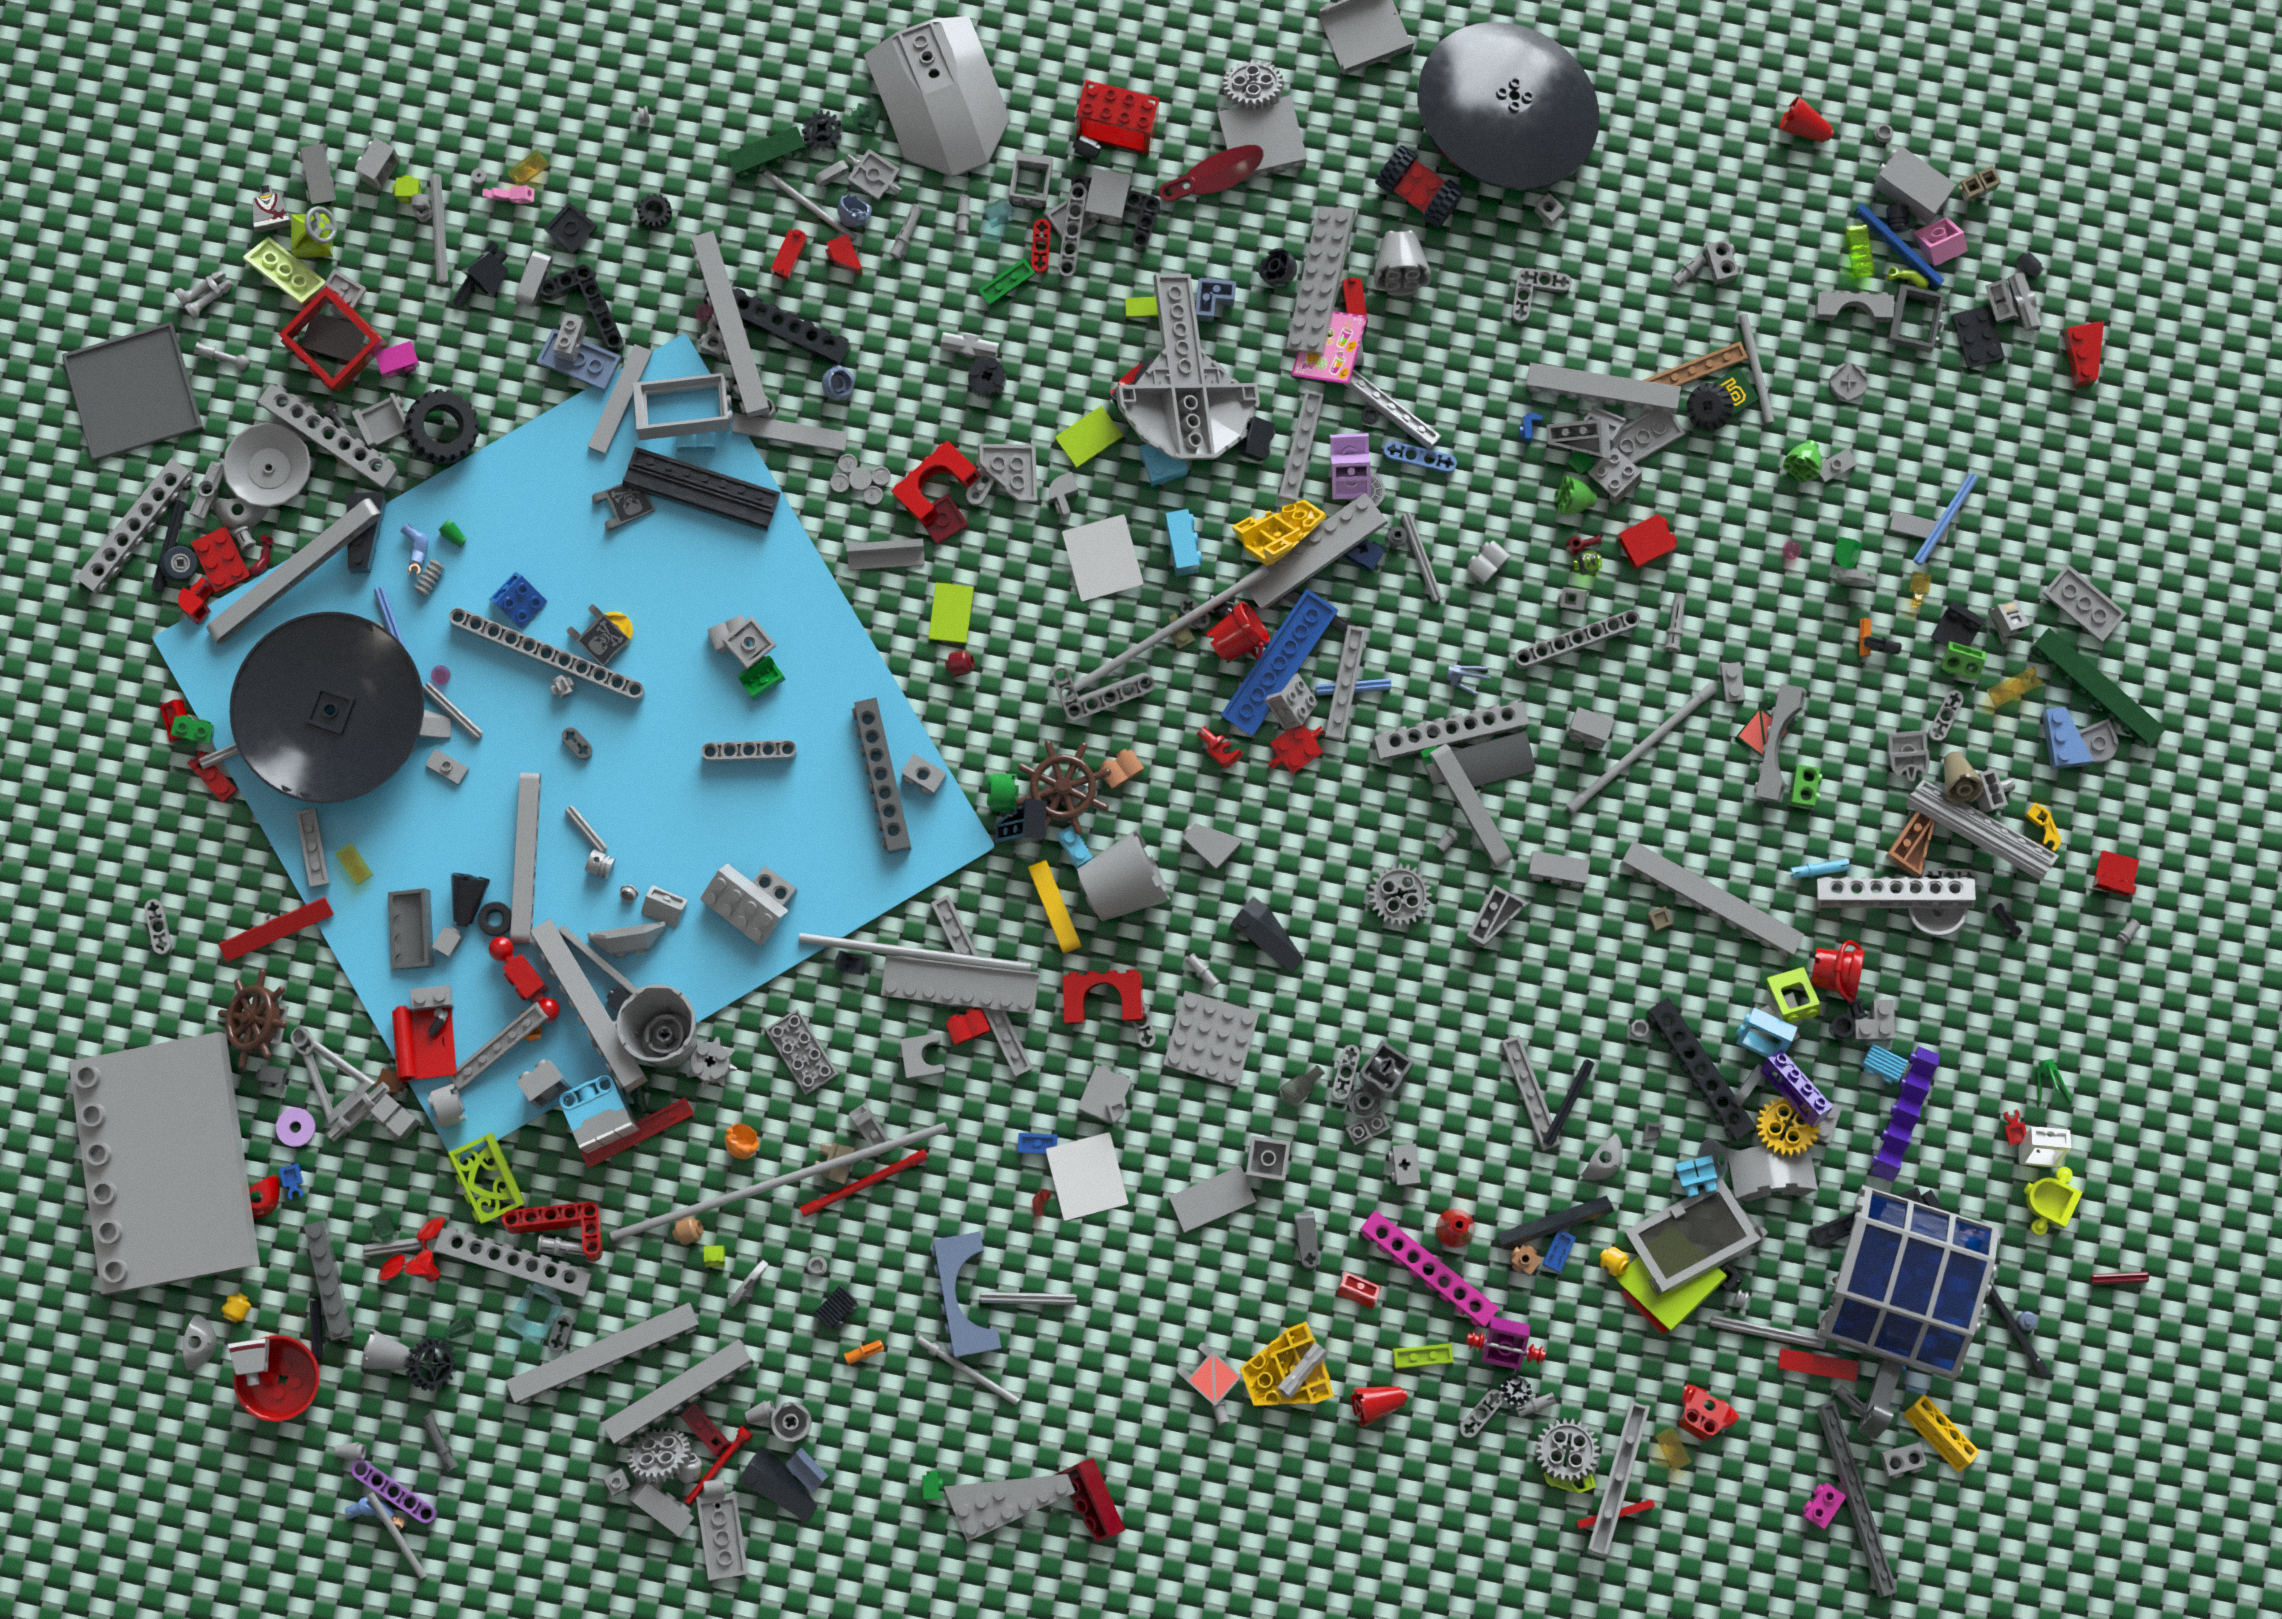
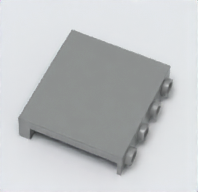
M1291 95L1276 98V102L1270 101V106L1263 104V109L1256 106L1254 110L1250 106L1246 110L1245 106L1218 112L1217 119L1221 126L1227 150L1244 145H1258L1263 149V159L1258 168L1249 177L1256 176L1260 178L1266 176L1267 173H1282L1286 169H1300L1306 165L1307 156Z

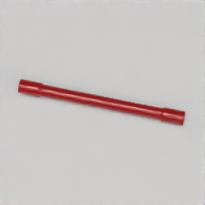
M924 1149L904 1160L799 1207L804 1218L845 1197L907 1168L929 1160Z

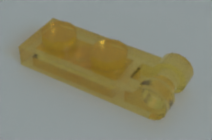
M2035 667L1988 689L1987 692L1995 707L2042 685L2043 682L2041 678L2038 679ZM2029 677L2032 683L2028 684L2025 678Z

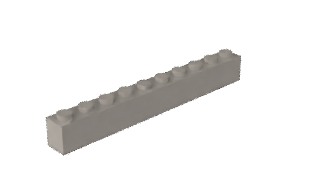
M714 231L693 236V243L690 244L693 255L697 254L699 260L695 262L698 272H702L704 276L701 279L703 289H708L710 295L706 297L709 308L713 307L715 314H712L714 324H719L721 330L717 333L720 343L724 342L726 349H723L726 361L730 360L732 365L728 368L731 378L735 377L737 384L734 385L736 394L742 397L743 402L739 403L742 413H747L748 418L770 412Z
M1635 841L1631 843L1620 863L1626 871L1630 873L1636 872L1641 875L1640 878L1644 881H1653L1658 884L1657 887L1659 889L1675 893L1674 896L1677 899L1691 902V906L1700 911L1702 909L1709 912L1708 915L1710 917L1726 921L1725 924L1728 927L1742 930L1743 934L1751 939L1753 937L1760 940V944L1767 948L1773 947L1777 949V953L1783 957H1792L1805 935Z
M551 918L530 930L534 936L531 938L536 948L540 947L543 951L540 953L545 963L549 962L552 966L549 970L554 979L559 978L561 984H559L561 991L564 995L568 993L571 999L567 1000L573 1010L577 1009L580 1013L577 1017L582 1026L587 1025L589 1028L586 1033L592 1042L596 1040L599 1046L596 1049L601 1057L605 1056L608 1060L605 1064L610 1073L615 1072L617 1078L614 1080L619 1088H624L628 1093L647 1082L648 1080L634 1056L622 1045L616 1026Z
M687 1303L506 1380L514 1403L520 1402V1405L532 1401L531 1397L535 1395L542 1397L549 1394V1390L557 1387L558 1390L568 1386V1381L573 1379L576 1382L586 1378V1374L593 1371L596 1374L605 1370L604 1366L612 1363V1366L624 1362L623 1358L629 1355L631 1358L642 1354L641 1350L649 1348V1350L659 1347V1343L662 1341H674L683 1332L686 1335L697 1331L696 1327L700 1326L691 1303Z

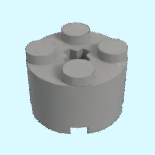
M454 1083L433 1090L431 1095H429L428 1102L431 1109L435 1108L436 1116L434 1117L438 1127L447 1128L467 1120L466 1115L462 1116V1111L465 1108L458 1090H453L455 1087Z
M787 1402L781 1404L772 1414V1430L779 1439L785 1442L794 1443L801 1441L811 1430V1415L799 1403ZM795 1417L794 1422L796 1425L788 1427L787 1419Z

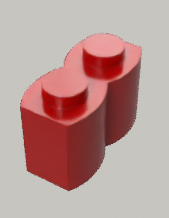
M977 1007L971 1008L966 1011V1015L961 1017L958 1014L948 1018V1022L945 1023L954 1046L990 1032L982 1008L978 1010Z

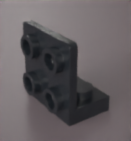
M1952 601L1932 633L1931 639L1947 647L1949 641L1970 647L1986 619Z

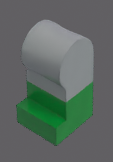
M1437 745L1422 750L1419 753L1432 785L1444 782L1429 755L1430 752L1437 749Z

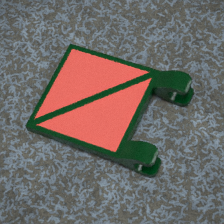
M1769 696L1736 736V738L1763 759V747L1768 742L1767 729L1768 726H1771L1773 720L1771 715L1766 712L1774 701ZM1796 717L1786 727L1781 741L1798 721Z

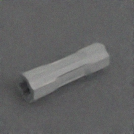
M1316 1343L1313 1344L1293 1371L1280 1383L1277 1390L1284 1397L1292 1398L1305 1379L1327 1356L1326 1350Z

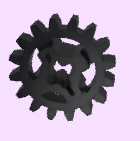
M820 110L819 114L813 111L812 118L808 115L806 116L808 122L802 123L803 127H805L802 129V134H804V141H808L809 147L814 145V150L816 151L821 147L822 152H824L825 147L832 150V144L838 145L836 139H842L840 133L843 132V128L839 127L841 121H836V114L831 117L830 111L823 114V111ZM832 126H834L835 128L834 135L830 131L832 129ZM811 127H812L813 130H814L813 133H812V135H810V128H811Z

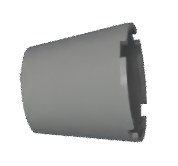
M1138 830L1131 832L1077 869L1080 878L1078 882L1087 895L1085 897L1090 908L1092 907L1094 913H1097L1101 921L1170 900L1162 875L1153 856L1147 855L1144 849L1147 845Z
M661 984L648 985L636 990L633 995L624 1001L617 1017L618 1036L625 1049L634 1057L658 1067L672 1068L683 1064L693 1054L697 1045L695 1012L690 1001L679 990ZM667 1034H669L670 1036L664 1040L663 1037H666Z

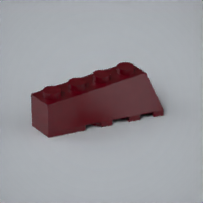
M1094 1457L1055 1474L1069 1475L1076 1493L1069 1495L1075 1504L1073 1507L1077 1513L1082 1514L1084 1524L1097 1543L1125 1531Z

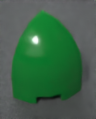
M1838 536L1834 553L1838 564L1847 569L1853 568L1859 559L1863 544L1855 539Z

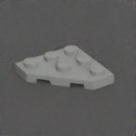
M978 445V464L1017 502L1038 501L1035 445Z

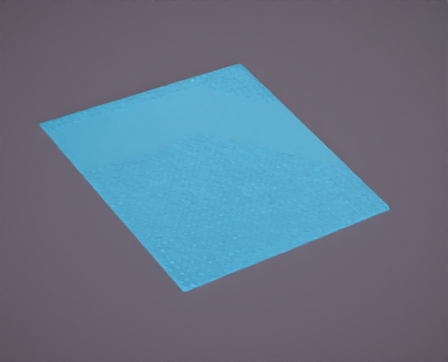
M681 334L652 351L651 358L640 382L708 375L710 372L688 335ZM623 368L615 372L606 391L593 386L585 389L389 501L385 506V514L381 523L380 536L376 545L371 573L352 574L349 571L346 545L230 639L222 644H217L206 629L207 625L286 562L284 561L207 605L211 612L199 625L186 617L153 637V641L198 719L209 721L211 725H214L215 729L213 736H211V741L218 751L235 744L229 714L231 691L242 662L258 641L286 621L317 612H343L361 616L373 622L381 623L388 631L374 593V589L384 587L405 648L413 659L421 677L422 686L424 687L428 682L431 683L482 730L483 735L476 740L424 692L425 710L452 719L451 738H418L407 761L387 782L368 794L337 803L304 802L279 793L257 777L243 760L241 754L223 761L305 904L326 896L334 915L317 922V925L394 1059L392 1011L398 1006H407V1009L415 1012L411 1006L410 989L444 985L452 987L456 1067L460 1066L518 1018L521 1011H526L534 1004V1002L530 1003L528 1000L523 1001L515 992L517 986H512L503 976L505 971L502 967L505 966V963L494 960L488 951L489 944L494 938L506 937L510 940L511 928L506 934L501 936H490L485 934L478 924V914L481 908L490 902H501L512 912L520 773H541L533 929L551 918L557 930L564 925L636 988L640 989L648 985L661 984L679 990L690 1001L695 1012L696 1024L828 947L799 943L800 933L843 938L991 851L995 846L748 436L732 433L733 422H730V430L715 432L716 450L677 451L676 436L639 441L636 430V418L634 417L635 403L633 395L606 455L588 448V444ZM719 388L647 396L649 425L721 417ZM729 407V411H732L734 420L735 413L733 412L732 408ZM635 447L781 492L768 532L649 494L647 495L653 505L654 512L607 531L605 522L616 517L607 499L599 504H594L592 495L623 483V478L626 475ZM448 519L451 522L454 521L467 538L460 548L441 536V533L438 531ZM408 522L417 531L426 533L428 536L427 554L418 577H415L417 573L414 570H411L409 575L407 574L410 567L413 542L400 531ZM434 559L444 565L445 569L441 570L442 574L438 575V580H435V586L432 585V591L429 590V596H425L416 591L414 585L418 584L417 580L421 579L420 575L424 574L423 570L427 569L426 565L430 564L429 560ZM515 572L522 575L547 600V603L523 628H519L499 607L489 600ZM592 604L603 614L609 612L622 613L628 617L633 625V637L630 643L622 648L604 668L640 682L645 690V697L637 702L629 700L454 627L449 619V614L454 608H462L601 666L567 633V629L572 626L582 635L597 619L588 610ZM457 615L454 621L461 622L464 615ZM743 615L745 621L752 616L777 645L765 657L768 655L772 657L774 663L786 679L754 701L738 678V675L745 668L731 652L725 654L717 653L707 629ZM481 622L473 623L472 629H479ZM493 629V630H491L490 636H491V637L497 636L498 633H499V630H498V629ZM515 636L509 637L508 640H507V643H508V644H513V643H515L516 640H517V637H515ZM750 641V643L746 646L751 647L753 645V642ZM530 643L525 646V651H532L534 649V644ZM545 651L542 657L548 659L551 657L552 652ZM563 658L560 661V665H568L570 659ZM585 665L578 668L579 673L587 671V666ZM598 673L595 679L601 681L605 678V674ZM565 675L566 678L571 677L575 687L572 688L573 693L561 699L559 695L554 696L550 686L553 685L552 680L554 678ZM616 680L613 683V687L620 688L623 681ZM635 687L631 690V694L638 695L641 689ZM877 697L912 848L889 854L888 849L884 850L881 838H885L884 831H879L877 820L881 818L879 812L875 813L873 801H876L875 793L871 794L869 782H872L871 775L866 774L864 764L868 763L867 757H862L860 748L864 744L862 738H858L856 727H859L858 719L854 720L852 708H855L854 702ZM335 707L326 708L325 713L333 715ZM870 716L863 719V723L866 725L873 722V718ZM566 728H575L591 745L593 754L589 759H579L564 743L562 732ZM568 733V738L566 740L568 741L569 739H571L574 743H576L577 740L574 738L575 733ZM870 735L867 738V741L869 743H875L878 737L876 735ZM791 740L797 748V756L789 761L708 763L701 753L703 745L709 742ZM580 744L578 745L581 750L579 754L584 753L586 755L588 747L583 748ZM786 746L783 749V753L787 755L793 752V747ZM749 747L745 750L744 754L750 756L754 753L755 749ZM772 747L764 749V754L771 755L774 752ZM712 748L708 749L706 751V756H714L716 750ZM728 748L725 751L726 756H732L735 753L733 748ZM435 749L469 768L460 785L425 765ZM875 753L872 755L871 760L878 762L881 760L882 755ZM913 753L946 772L947 777L935 796L931 793L928 796L919 790L920 787L913 784L912 786L903 780L904 777L901 772ZM878 772L875 778L877 780H884L886 774ZM921 772L918 774V779L926 780L929 775L926 772ZM884 790L880 793V797L887 799L891 793ZM571 805L575 807L607 845L608 849L604 854L607 857L611 856V859H616L612 873L607 880L604 877L601 878L600 875L596 876L585 871L591 852L596 849L565 813V810ZM316 808L330 884L310 888L296 811ZM887 809L884 812V815L888 818L895 814L893 809ZM895 827L888 831L890 836H896L899 833V829ZM726 864H729L751 882L754 881L762 868L766 866L797 889V892L785 907L789 911L772 937L762 946H759L700 900V897L717 871ZM452 873H464L478 878L481 876L490 879V884L473 924H468V927L457 926V922L453 921ZM763 879L760 882L762 888H767L770 885V880ZM623 885H633L638 891L639 895L633 902H625L621 899L620 888ZM652 885L688 900L687 906L681 914L678 926L673 927L667 924V929L651 950H646V954L634 955L633 952L627 953L626 957L615 958V955L611 956L587 936V933L661 922L641 913L645 896ZM421 888L429 889L431 893L433 944L444 927L448 929L453 927L460 931L463 941L452 959L433 948L434 967L393 970L391 964L388 892ZM779 890L776 893L777 899H783L786 896L784 890ZM493 912L488 917V922L491 926H499L503 921V916L499 912ZM562 936L611 1020L617 1021L619 1012L606 1003L608 1000L606 997L611 989L615 990L617 986L628 994L630 993ZM533 942L531 944L512 943L514 947L513 956L516 958L522 954L549 988L543 994L544 997L554 999L560 1006V1015L554 1022L542 1023L541 1038L536 1041L523 1039L462 1091H458L465 1108L462 1111V1116L466 1115L467 1120L447 1128L437 1126L434 1117L436 1116L435 1108L431 1109L428 1098L431 1095V1091L453 1084L448 1076L408 1081L448 1152L491 1132L494 1133L496 1140L499 1141L560 1105L561 1095L539 1110L528 1100L516 1083L520 1080L518 1077L526 1071L530 1073L536 1069L535 1065L543 1059L545 1061L549 1059L559 1068L571 1085V1088L567 1091L600 1076L612 1074L605 1064L608 1062L606 1057H601L592 1047L591 1039L586 1033L589 1028L587 1025L582 1026L577 1017L580 1013L577 1009L573 1010L567 1001L571 999L568 993L564 995L559 987L561 981L559 978L554 979L549 969L552 966L549 962L545 963L540 955L543 952L540 947L536 948ZM667 1034V1036L663 1037V1039H667V1037H669L670 1035ZM482 1142L472 1147V1149L478 1153L488 1146V1142ZM469 1152L462 1153L459 1159L460 1163L467 1160L466 1158L472 1157L473 1154Z

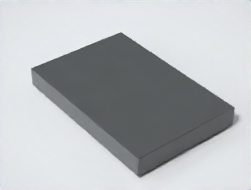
M318 313L309 322L301 347L305 350L350 362L361 351L366 335L354 323Z

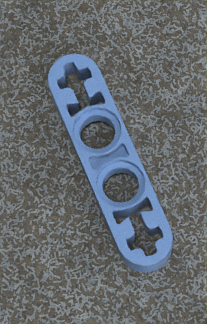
M1393 441L1388 442L1384 447V456L1387 459L1443 473L1453 472L1457 465L1454 456ZM1395 447V451L1401 452V448H1403L1404 451L1402 453V458L1399 457L1400 453L1394 452L1393 455H1390V451H1388L1387 449ZM1407 451H1414L1416 458L1413 460L1407 459ZM1432 455L1435 462L1427 464L1424 461V457ZM1438 457H1441L1440 462H1446L1447 460H1450V464H1453V466L1445 468L1446 465L1443 463H1440L1439 467L1436 466L1438 462Z

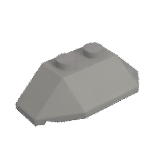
M664 921L587 933V936L611 956L615 955V958L626 957L627 953L634 952V955L646 954V950H651L667 929V924Z

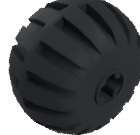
M1707 383L1698 386L1692 391L1687 400L1686 411L1690 421L1696 427L1706 431H1714L1724 427L1730 421L1734 411V402L1729 391L1723 386ZM1712 402V410H1706V403L1710 404Z

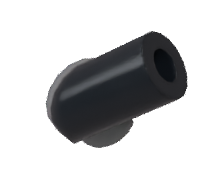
M441 1007L434 1011V1016L437 1018L427 1030L432 1036L437 1035L448 1016L447 1011Z

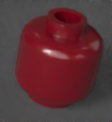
M966 650L950 653L948 660L945 661L946 670L951 672L954 677L970 674L972 669L975 668L973 655L969 654Z

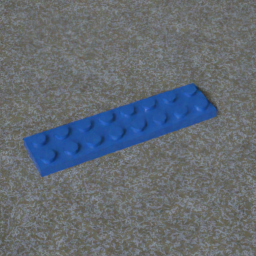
M1306 589L1264 650L1262 657L1258 659L1220 716L1253 737L1271 711L1264 701L1268 695L1281 692L1339 610Z

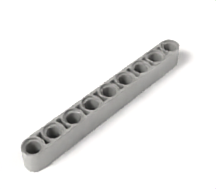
M520 773L510 933L512 943L531 944L532 942L530 930L533 929L541 773Z

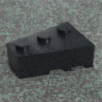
M1026 798L1022 806L1015 807V812L1007 814L996 824L995 843L1017 846L1044 840L1046 835L1047 801Z

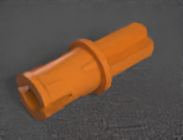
M1869 618L1860 619L1859 636L1857 637L1859 640L1860 657L1871 656V648L1864 645V638L1868 635L1871 636V619Z
M881 1340L866 1346L860 1345V1348L845 1353V1359L848 1365L862 1359L868 1360V1357L884 1351V1346Z

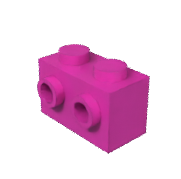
M411 341L374 353L383 378H394L400 372L405 371L409 373L415 371L416 367L420 366Z
M1827 1482L1822 1485L1818 1484L1813 1492L1814 1498L1812 1501L1808 1500L1802 1508L1804 1511L1802 1516L1820 1529L1826 1528L1846 1498L1843 1493Z

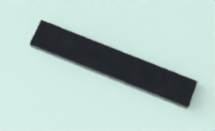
M1918 1187L1896 1195L1925 1205ZM1883 1200L1870 1206L1868 1218L1884 1222L1906 1213L1907 1207ZM1860 1210L1810 1229L1809 1232L1815 1247L1818 1248L1849 1236L1855 1213L1860 1212ZM1866 1224L1865 1229L1871 1227V1225Z
M1606 1195L1496 1234L1503 1250L1607 1215L1614 1212V1209Z

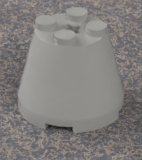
M1412 230L1386 232L1385 237L1381 240L1374 272L1375 287L1386 290L1389 295L1395 296L1414 294L1416 289L1423 286L1427 287L1431 282V271L1415 232Z

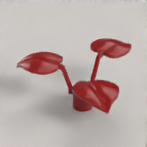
M445 1217L434 1218L426 1222L419 1229L417 1239L419 1241L422 1240L424 1251H421L409 1262L404 1261L405 1256L402 1254L391 1257L381 1267L377 1280L387 1281L393 1279L405 1266L404 1272L406 1274L422 1275L429 1283L435 1281L439 1277L440 1271L433 1264V1252L428 1250L426 1242L437 1236L444 1224Z

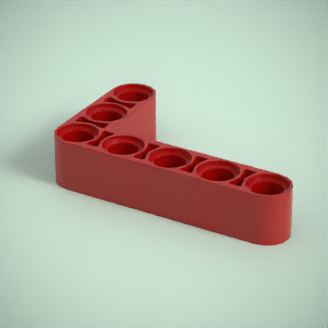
M594 1202L509 1210L502 1216L505 1230L510 1234L581 1227L582 1247L587 1260L596 1262L603 1255L601 1215L598 1206ZM588 1212H595L593 1215L587 1216ZM569 1214H575L574 1217L567 1218ZM550 1216H556L553 1220H547ZM530 1218H536L534 1222H527ZM511 1220H516L514 1224H508ZM589 1230H596L593 1234H588ZM593 1247L597 1248L594 1252H588Z

